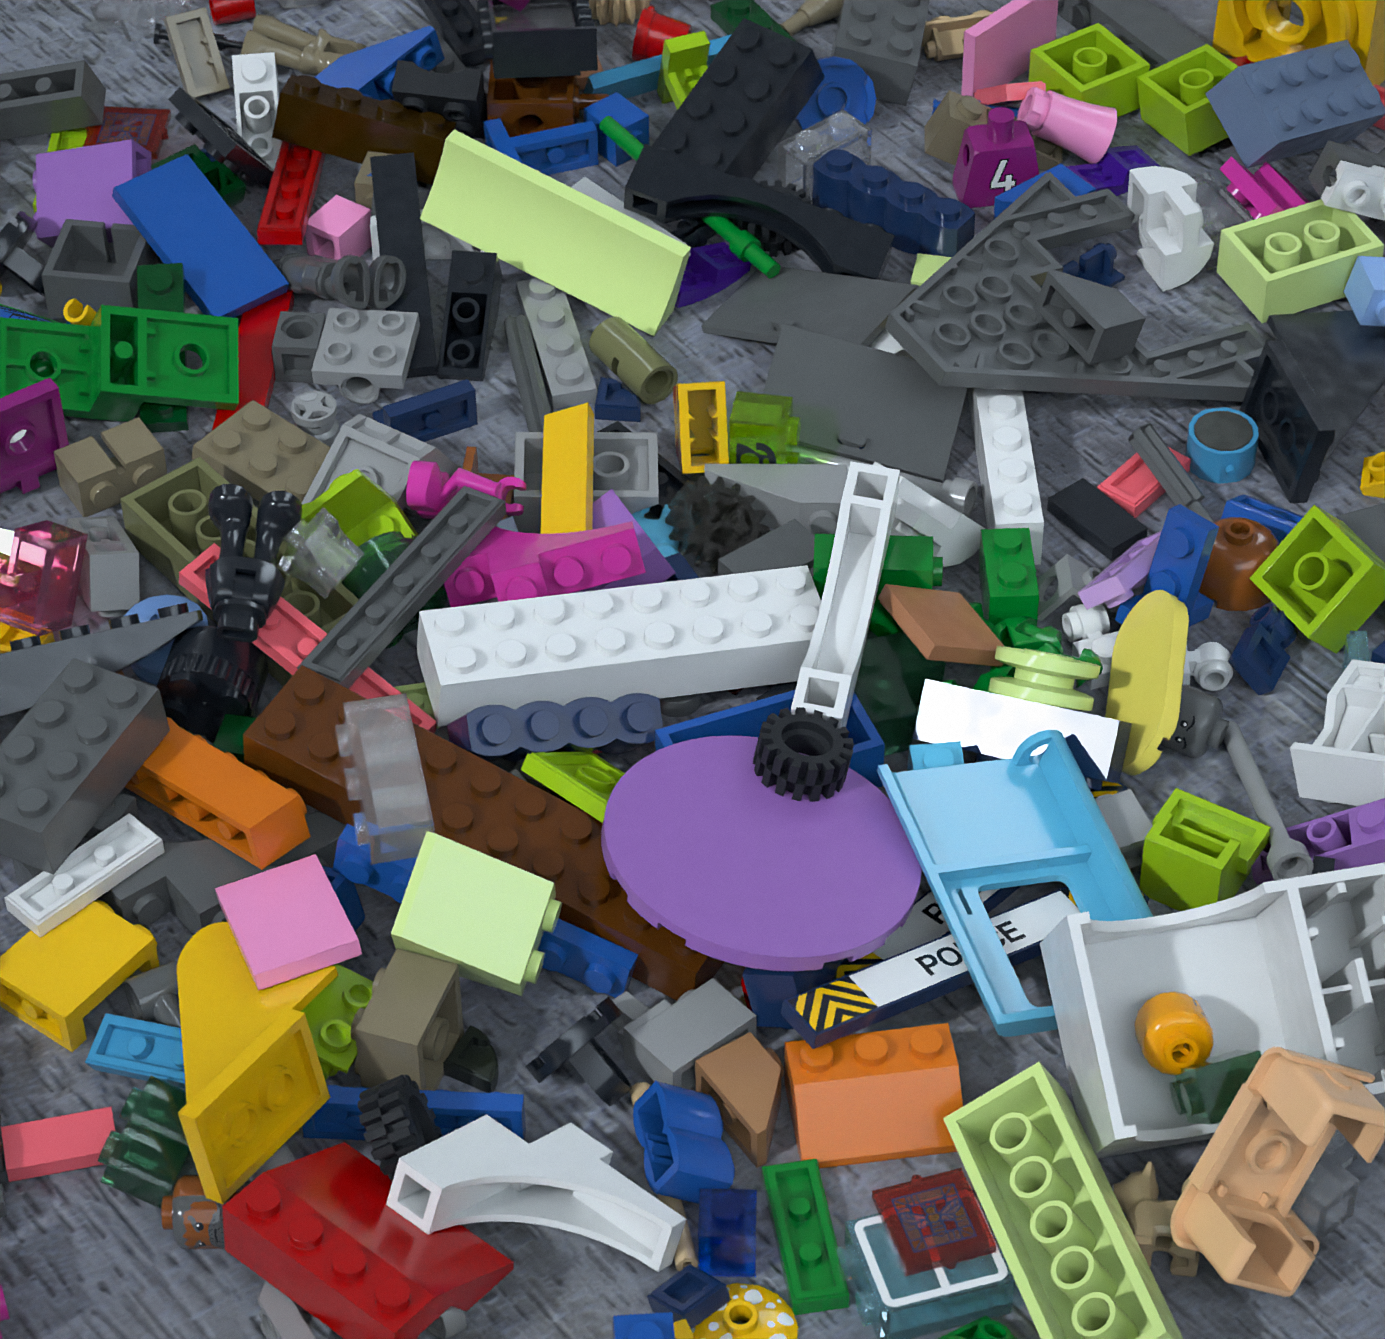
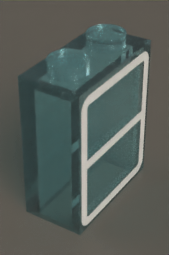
M975 1189L958 1194L977 1236L915 1253L895 1209L845 1221L844 1246L837 1248L838 1259L846 1281L854 1279L858 1292L855 1293V1302L860 1321L864 1327L872 1325L877 1339H913L964 1326L984 1315H987L989 1318H995L1012 1313L1014 1277ZM956 1195L948 1197L946 1199L948 1202H950L952 1199L958 1198V1196ZM945 1199L935 1201L937 1212H940L946 1205ZM954 1201L951 1202V1208L955 1206ZM949 1204L940 1214L954 1213L959 1208V1205L950 1210ZM920 1205L911 1207L913 1213L927 1215ZM961 1206L960 1210L955 1213L956 1221H959L957 1222L959 1227L970 1225ZM928 1207L926 1212L932 1214L935 1212V1208ZM902 1209L899 1210L898 1213L900 1214L901 1212H910V1209ZM937 1213L928 1215V1219L932 1222L938 1221L940 1218ZM905 1214V1215L907 1216V1218H912V1217H913L914 1219H925V1218H926V1217H922V1216H918V1215H913V1214H911V1215H912V1217H911L909 1214ZM947 1215L941 1216L942 1220H951ZM903 1219L906 1221L903 1224L906 1226L905 1229L909 1230L907 1234L910 1240L921 1238L918 1230L921 1222L916 1224L917 1229H913L916 1228L915 1224H909L921 1220ZM927 1220L922 1221V1227L930 1222ZM943 1221L947 1230L957 1228L954 1221ZM930 1225L920 1229L923 1237L933 1234ZM944 1225L934 1226L932 1229L943 1227ZM971 1226L961 1228L962 1230L974 1234ZM945 1228L934 1230V1232L943 1231ZM958 1229L953 1230L957 1240L962 1239ZM961 1231L963 1238L973 1236L972 1234ZM947 1232L944 1236L934 1235L924 1238L928 1247L950 1242ZM948 1232L951 1240H956L953 1232ZM921 1239L911 1242L914 1247V1250L920 1243ZM924 1241L921 1242L917 1250L926 1248Z

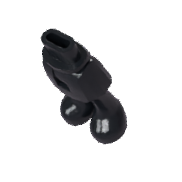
M222 484L215 487L210 493L208 512L210 519L220 532L221 544L219 559L205 570V580L210 607L213 611V619L218 623L217 635L222 639L254 642L258 637V630L266 624V619L270 617L281 597L286 581L276 567L279 549L282 541L298 528L303 512L300 500L292 493L272 491L265 494L260 500L255 526L256 539L253 558L243 557L253 511L251 494L244 487L235 484Z

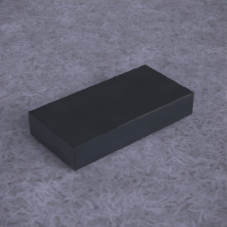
M1084 478L1048 498L1047 510L1111 561L1121 556L1137 541L1147 537L1148 528Z

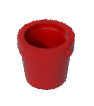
M652 5L644 8L636 28L632 60L637 62L661 55L665 40L691 34L692 25L659 14Z

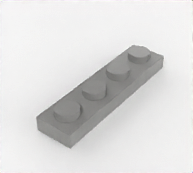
M538 278L516 282L517 298L522 314L529 322L541 374L553 410L577 406L587 402L589 404L595 403L597 386L566 293Z

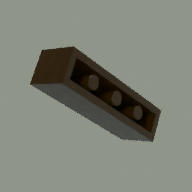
M291 75L280 92L272 138L363 164L368 151L387 154L414 152L417 180L433 185L445 139L455 130L456 123L445 120L438 113H421L404 108L402 104L394 100L380 101L363 96L361 92L353 88H336L322 84L317 78L312 76Z

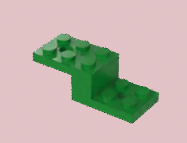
M101 305L90 326L0 317V398L51 378L59 387L63 415L67 417L128 422L134 419L143 402L235 410L239 404L238 318ZM182 351L195 352L202 360V367L199 369L185 367L180 361L179 353ZM36 358L47 360L53 366L54 374L49 377L38 376L32 371L30 361Z

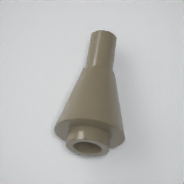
M806 0L797 13L780 24V26L792 37L806 26L810 27L839 17L843 0Z

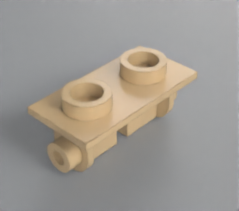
M980 10L967 16L953 18L939 16L931 21H926L921 47L924 46L926 58H934L937 62L963 57L964 31L994 12Z

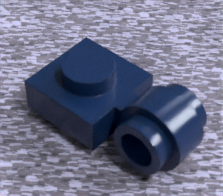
M1272 603L1263 605L1251 616L1249 622L1252 626L1245 628L1228 660L1231 666L1258 696L1274 690L1290 659V656L1284 649L1296 639L1298 634L1294 629V623L1284 614V611H1281Z

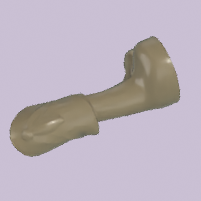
M258 14L254 19L252 30L247 31L241 55L274 52L276 65L293 68L304 75L317 76L339 57L367 47L358 42L329 35L323 28L319 29L317 36L283 23L274 16Z

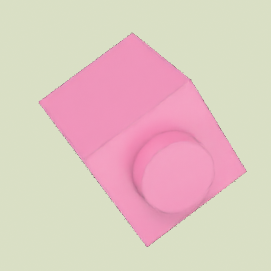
M335 195L308 218L305 233L307 254L336 260L346 255L360 257L372 247L370 232L371 209Z

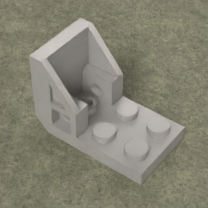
M358 414L342 425L301 504L303 505L315 500L329 489L330 484L337 477L359 469L390 494L402 511L421 518L416 510H412L407 505L406 501L407 480L412 462L414 460L436 462L440 471L447 472L449 477L459 467L438 448Z

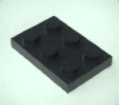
M179 87L168 99L180 111L175 116V119L193 136L196 135L204 142L203 147L220 164L224 163L235 175H240L252 187L259 182L269 189L274 170L226 121Z

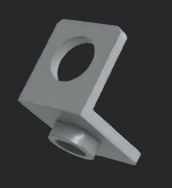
M1066 554L1037 579L1039 590L1038 620L1042 621L1072 595L1080 598L1078 592L1102 571L1096 567H1088L1069 554ZM1058 579L1056 592L1049 600L1044 602L1043 597L1047 587L1051 582ZM1105 602L1101 603L1106 609L1108 616L1113 619L1116 618L1119 605L1108 608Z

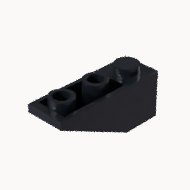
M452 250L437 371L438 379H468L469 381H483L498 318L503 276L497 253Z

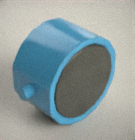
M1227 407L1205 409L1195 415L1188 426L1185 456L1191 459L1190 471L1200 479L1216 484L1238 482L1250 475L1255 466L1259 438L1258 426L1254 420L1242 411Z

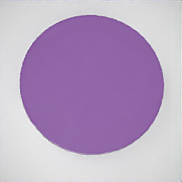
M711 736L675 743L653 752L633 765L613 788L607 802L601 829L603 857L611 878L617 879L628 894L627 902L640 916L656 929L664 926L676 935L686 939L685 946L699 953L724 962L771 971L823 969L824 963L838 961L844 958L851 962L874 952L885 944L886 938L899 927H903L912 912L920 886L921 866L890 799L866 778L848 768L842 789L839 792L835 790L833 797L826 799L820 794L819 801L810 802L808 795L803 794L801 801L792 800V792L786 791L782 797L775 793V784L767 788L761 783L763 776H756L753 757L758 737Z

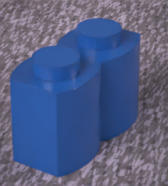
M655 1081L634 1103L633 1108L635 1133L638 1141L645 1148L644 1169L647 1182L655 1194L711 1207L733 1184L735 1176V1166L726 1143L721 1139L723 1120L718 1105L711 1095Z

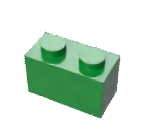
M981 529L978 573L984 618L996 625L1007 618L1028 616L1035 619L1037 624L1039 590L1030 529Z

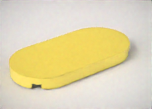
M1164 590L1150 592L1131 609L1121 625L1112 653L1105 717L1132 723L1122 772L1131 776L1146 771L1157 762L1162 751L1157 749L1163 737L1170 740L1179 719L1189 615L1185 604L1179 601V598Z

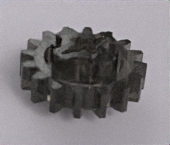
M700 476L695 484L689 480L685 482L668 505L671 511L665 518V523L674 526V529L669 534L670 540H681L683 546L679 552L682 555L692 553L696 556L694 566L698 568L704 562L709 563L713 574H718V559L770 532V527L760 524L766 515L765 511L752 508L751 505L756 498L753 495L746 496L745 498L739 494L741 485L738 483L729 489L725 487L722 477L718 476L714 483L710 485L705 476Z

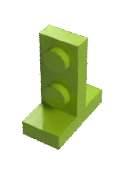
M705 31L664 41L657 85V93L662 104L673 101L678 110L708 68L707 60L710 42Z

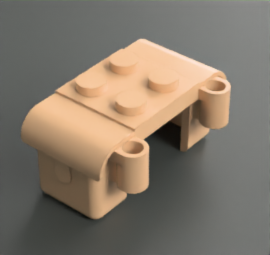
M1272 1047L1265 1051L1256 1063L1246 1083H1243L1192 1171L1189 1182L1173 1209L1170 1229L1175 1244L1181 1248L1201 1252L1226 1283L1282 1297L1292 1296L1315 1260V1255L1320 1245L1315 1235L1291 1207L1337 1129L1367 1163H1372L1385 1141V1108L1360 1080L1373 1083L1375 1076L1365 1071L1281 1047Z

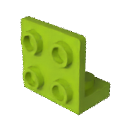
M355 469L350 473L337 477L330 484L327 491L312 502L302 505L303 512L300 524L296 531L288 538L314 556L321 566L349 591L355 593L391 566L418 534L396 500L363 472Z

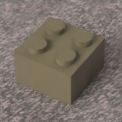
M397 948L387 968L381 967L378 970L372 986V997L366 1009H358L351 1026V1039L356 1041L358 1053L355 1062V1073L360 1075L362 1088H372L403 1074L410 1076L411 1081L415 1080L419 1085V1090H437L444 1076L443 1063L464 1035L458 964Z

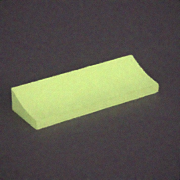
M453 130L445 139L439 167L420 216L421 220L484 252L497 253L498 259L614 317H620L626 323L652 336H655L674 311L691 250L690 246L456 130Z

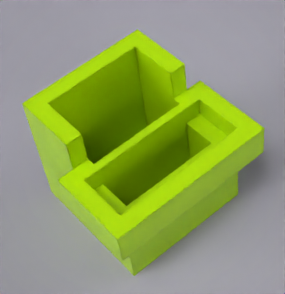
M1175 788L1153 819V826L1145 836L1139 889L1150 899L1180 912L1232 898L1250 874L1252 865L1269 842L1271 827Z

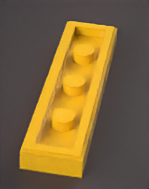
M588 402L544 415L540 534L592 530L594 412Z

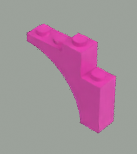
M632 521L593 530L552 534L522 533L495 526L444 582L450 606L459 607L496 597L498 602L569 594L646 573Z

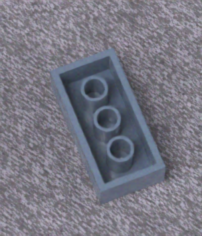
M1348 40L1238 66L1205 93L1246 168L1262 165L1266 161L1269 163L1324 148L1327 141L1342 143L1353 140L1385 116V107L1380 99V94L1369 80L1360 63L1358 54L1352 49Z

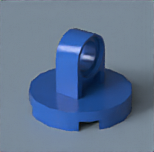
M834 56L819 58L817 60L825 78L800 111L795 121L802 131L817 140L837 143L852 139L873 117L876 103L873 81L860 66L850 59Z

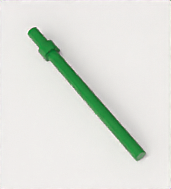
M606 116L599 124V129L637 162L644 145L613 117ZM700 217L730 244V251L741 261H749L769 279L779 273L780 264L760 248L761 242L748 230L741 231L729 219L724 217Z

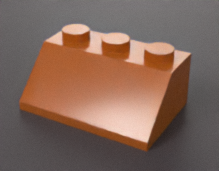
M948 1023L849 1034L815 1049H812L805 1040L785 1042L784 1084L800 1161L817 1159L820 1169L958 1152L943 1120L944 1117L963 1107L959 1065Z

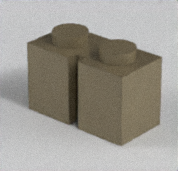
M139 417L101 432L103 442L115 457L109 458L93 436L54 451L60 487L83 517H88L120 504V498L167 474L164 449Z

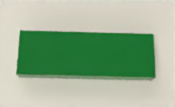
M817 1159L762 1166L763 1187L789 1302L794 1316L849 1308L850 1295Z

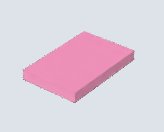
M1012 0L964 31L961 95L974 97V92H977L976 90L1007 84L1029 70L1030 50L1056 40L1058 0Z
M316 854L215 888L220 907L258 990L266 989L362 955L359 939Z

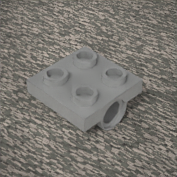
M329 308L311 370L313 384L338 385L340 393L344 398L352 403L361 405L376 401L381 388L404 389L420 328L419 314L417 312Z

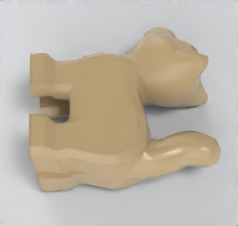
M1148 1161L1142 1171L1131 1172L1121 1182L1113 1184L1112 1190L1122 1211L1126 1214V1219L1149 1267H1151L1153 1252L1165 1251L1173 1256L1170 1264L1172 1275L1194 1277L1197 1273L1200 1252L1181 1248L1175 1244L1171 1235L1170 1223L1173 1209L1178 1200L1158 1201L1159 1188L1153 1163ZM1189 1177L1184 1181L1181 1187V1193H1183L1185 1187L1187 1186L1189 1182Z

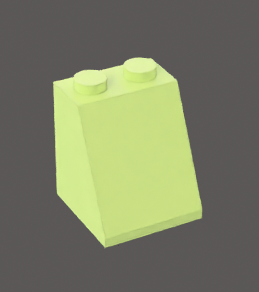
M426 831L391 936L396 949L458 964L460 977L522 996L526 983L536 984L545 957V953L538 951V947L544 931L553 933L560 915L562 902L555 900L556 891L553 882L441 835Z

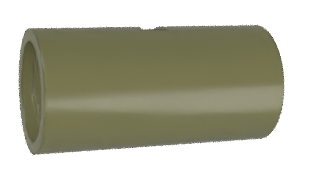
M608 318L601 322L593 331L589 341L591 352L644 403L656 404L666 399L672 393L673 387L678 381L677 370L622 318Z

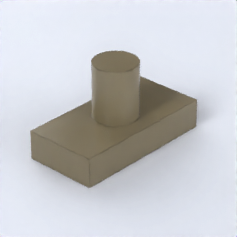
M206 7L165 17L163 21L184 90L196 99L228 91L230 86Z

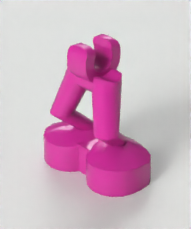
M414 460L408 474L406 501L407 505L412 510H416L417 514L422 518L434 519L463 486L505 501L508 491L512 489L526 491L527 484L516 477H505L499 482H495L460 467L449 477L447 472L440 471L436 462ZM505 502L506 515L520 516L523 514V505L518 503L507 504Z

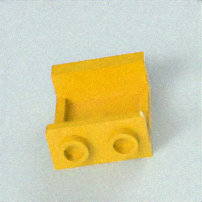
M101 900L93 901L41 938L30 930L0 956V1007L70 1052H73L87 1040L83 1018L137 969L144 973L159 967L156 939L144 926L140 924L133 925L118 916L107 903Z

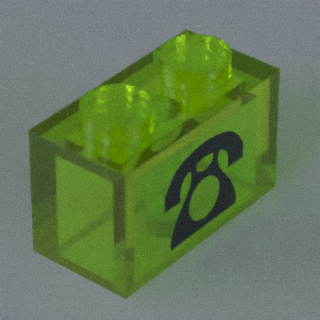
M736 392L729 420V464H800V452H793V445H798L801 417L793 416V397Z

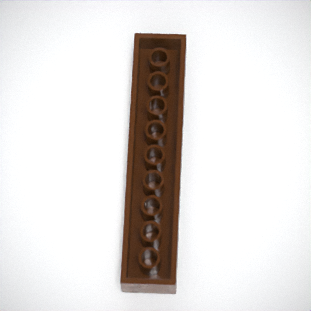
M301 665L243 734L245 765L255 771H263L269 779L286 789H294L302 797L305 804L345 825H352L416 855L419 854L426 831H429L553 882L556 891L555 900L562 902L559 919L638 954L632 977L676 1001L685 992L692 989L696 990L712 979L724 963V961L686 947V939L676 935L664 926L656 929L627 902L628 894L617 879L611 878L604 861L601 846L602 822Z

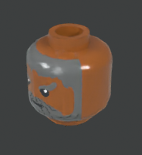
M198 1175L182 1176L174 1186L173 1195H165L162 1198L161 1217L163 1229L173 1230L174 1238L182 1249L225 1248L222 1206L224 1204L205 1197ZM239 1188L224 1204L244 1188Z

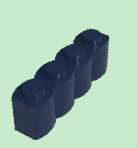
M830 149L813 164L812 205L822 209L832 208L842 213L846 218L863 224L872 223L882 227L887 233L895 235L892 247L909 254L919 253L953 257L974 238L975 212L956 199L938 197L935 192L922 184L902 181L899 176L884 167L866 165L859 157L845 150Z
M645 693L627 694L611 702L598 697H583L563 706L550 701H534L515 710L502 705H485L468 712L447 725L449 742L490 763L500 758L517 762L525 759L526 755L532 752H593L599 750L609 754L628 753L654 741L655 730L663 728L659 698Z

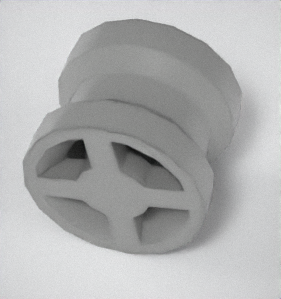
M316 390L298 395L290 405L292 419L295 421L294 425L327 446L332 445L339 433L338 420L335 418L337 415V404L334 397L326 392Z

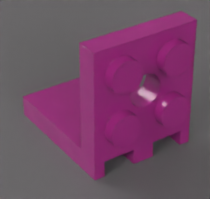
M51 378L0 398V493L14 487H18L23 494L39 488L38 477L57 469L54 451L69 445L59 387ZM26 430V433L20 440L10 443L12 437L17 432Z

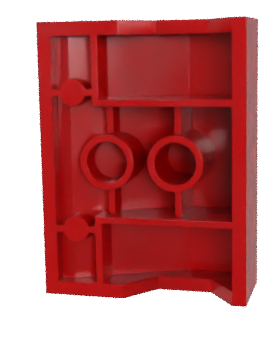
M346 1142L263 1172L222 1206L225 1251L344 1339H418V1336L451 1306L468 1311L514 1269V1262L464 1226H452L428 1235L386 1205L393 1180L389 1179L388 1174L384 1175L377 1164Z

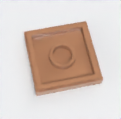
M885 584L878 596L880 603L926 660L995 667L1004 664L995 659L997 646L1004 645L960 592Z

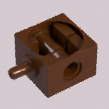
M492 60L490 61L487 116L488 120L500 118L509 137L576 124L577 119H580V110L609 96L607 93H580V85H577V76L494 79Z

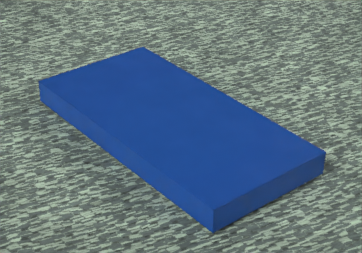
M188 154L114 187L113 199L164 264L183 263L185 291L204 315L234 318L287 292L289 282Z

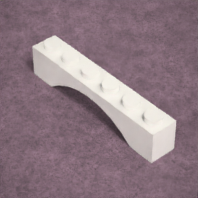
M850 462L821 605L811 642L800 669L791 706L792 715L795 714L796 707L806 708V715L813 716L814 710L823 712L822 719L825 721L831 716L839 721L837 729L846 727L896 513L900 470Z

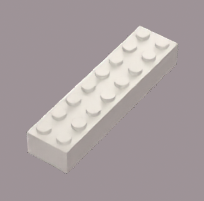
M805 565L419 611L416 653L437 727L447 726L468 712L485 705H502L515 710L534 701H550L563 706L583 697H598L611 702L621 696L632 693H645L661 699L798 681L800 669L811 642L821 599L809 568Z

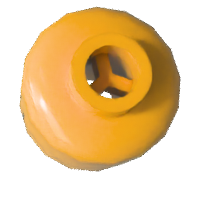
M1174 991L1160 993L1147 1000L1138 1011L1134 1022L1136 1039L1149 1065L1159 1072L1174 1076L1187 1074L1201 1067L1209 1058L1214 1045L1213 1030L1198 1001L1189 995Z

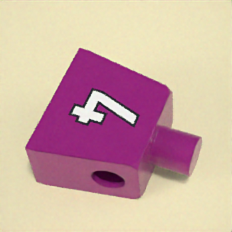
M1006 107L993 108L988 113V124L973 125L964 130L952 177V184L959 202L970 208L994 206L995 196L1039 175L1036 149L1028 126L1022 120L1014 121V112Z

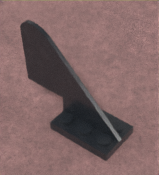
M1353 310L1269 315L1267 324L1277 340H1266L1239 411L1251 417L1258 426L1259 438L1257 446L1289 503H1307L1314 483L1319 479L1320 469L1385 383V326L1360 325Z

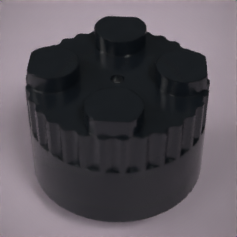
M198 626L185 630L174 639L156 687L159 688L166 717L171 718L184 730L191 731L193 734L205 735L209 741L214 743L225 714L254 716L268 677V663L261 650L252 642L222 639L217 635V627Z

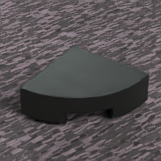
M470 1025L444 1061V1075L484 1092L491 1093L495 1090L498 1082V1059L487 1035Z

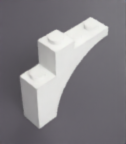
M488 1115L399 1158L386 1205L428 1235L448 1227L477 1222L497 1221L537 1224L566 1230L600 1241L638 1259L657 1272L672 1264L686 1222V1218L609 1166L613 1151L574 1124L569 1123L529 1144Z

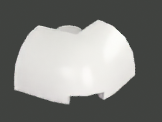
M1159 166L1136 168L1129 171L1127 207L1135 214L1132 223L1136 222L1138 235L1143 247L1138 249L1137 256L1162 291L1170 290L1187 283L1197 275L1209 260L1214 246L1213 241L1202 229L1204 224L1203 212L1200 205L1196 202L1198 182L1188 174L1173 168Z
M876 461L873 463L874 466L885 467ZM899 476L898 502L890 535L933 536V557H943V567L960 564L973 556L980 548L981 529L985 528L959 511L932 497L904 477Z

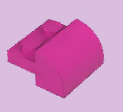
M1232 156L1220 168V171L1231 181L1226 187L1233 195L1229 200L1249 221L1310 203L1288 178L1267 161L1254 174Z

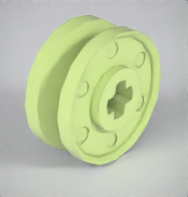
M997 646L995 659L1015 667L1014 677L991 678L988 691L1059 708L1092 711L1094 698L1073 689L1075 679H1098L1100 665L1044 651Z

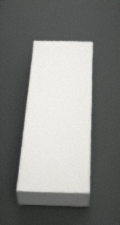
M129 813L75 849L54 875L43 871L6 896L7 910L41 938L165 852L163 840Z

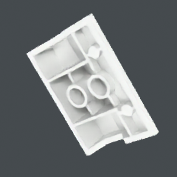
M1352 659L1327 695L1324 729L1313 744L1294 742L1291 745L1290 752L1299 797L1354 806L1364 805L1385 798V664Z

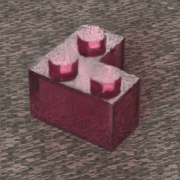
M49 520L16 528L10 555L0 552V622L37 636L70 627L72 625L88 534Z

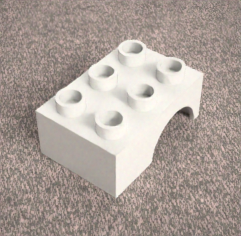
M1385 863L1264 882L1250 891L1223 901L1148 918L1098 921L1090 919L1089 911L1066 915L1040 942L1076 1114L1097 1158L1211 1139L1243 1083H1246L1259 1058L1272 1047L1285 1048L1371 1073L1375 1076L1373 1083L1361 1080L1360 1082L1385 1108ZM1171 991L1185 993L1198 1001L1211 1025L1214 1040L1211 1054L1201 1067L1190 1073L1176 1076L1161 1073L1149 1065L1136 1039L1134 1026L1138 1011L1147 1000L1160 993Z

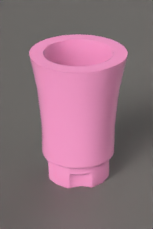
M1032 87L1027 91L1020 105L1017 120L1026 122L1032 135L1052 142L1074 153L1090 164H1096L1102 159L1112 141L1117 124V111L1112 107L1090 104L1066 97L1051 90L1046 92Z

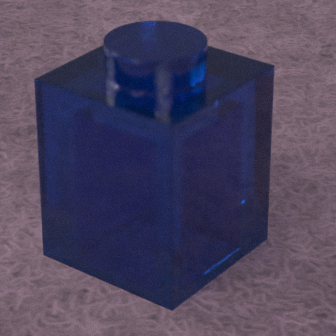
M700 1188L698 1222L699 1269L710 1276L756 1277L757 1190Z

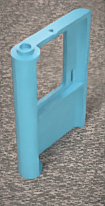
M1054 729L1039 731L1022 741L1013 757L1008 759L903 772H891L888 764L878 765V775L998 1035L1012 1037L1057 1030L1058 1026L1053 1005L1036 1007L1028 1001L978 892L1060 881L1069 888L1080 913L1089 911L1090 919L1121 921L1153 917L1062 732ZM1048 744L1045 752L1031 755L1038 747Z

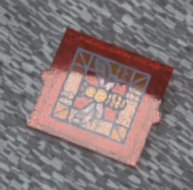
M104 106L103 124L86 127L87 137L83 147L132 139L151 152V159H158L163 140L169 138L167 128L171 119V110Z
M962 1168L923 1178L920 1175H913L911 1181L872 1191L873 1202L905 1277L946 1266L948 1269H954L958 1262L996 1253L995 1241Z

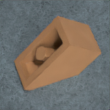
M749 1032L695 1060L696 1091L711 1095L714 1098L723 1120V1128L756 1168H759L767 1163L781 1105V1077L784 1076V1068L776 1052L770 1047L764 1048L754 1035Z

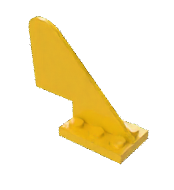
M228 922L213 923L197 931L184 946L177 962V983L187 1104L178 1112V1116L205 1197L224 1204L330 1099L305 1013L301 1011L338 976L336 967L332 965L266 989L258 990Z

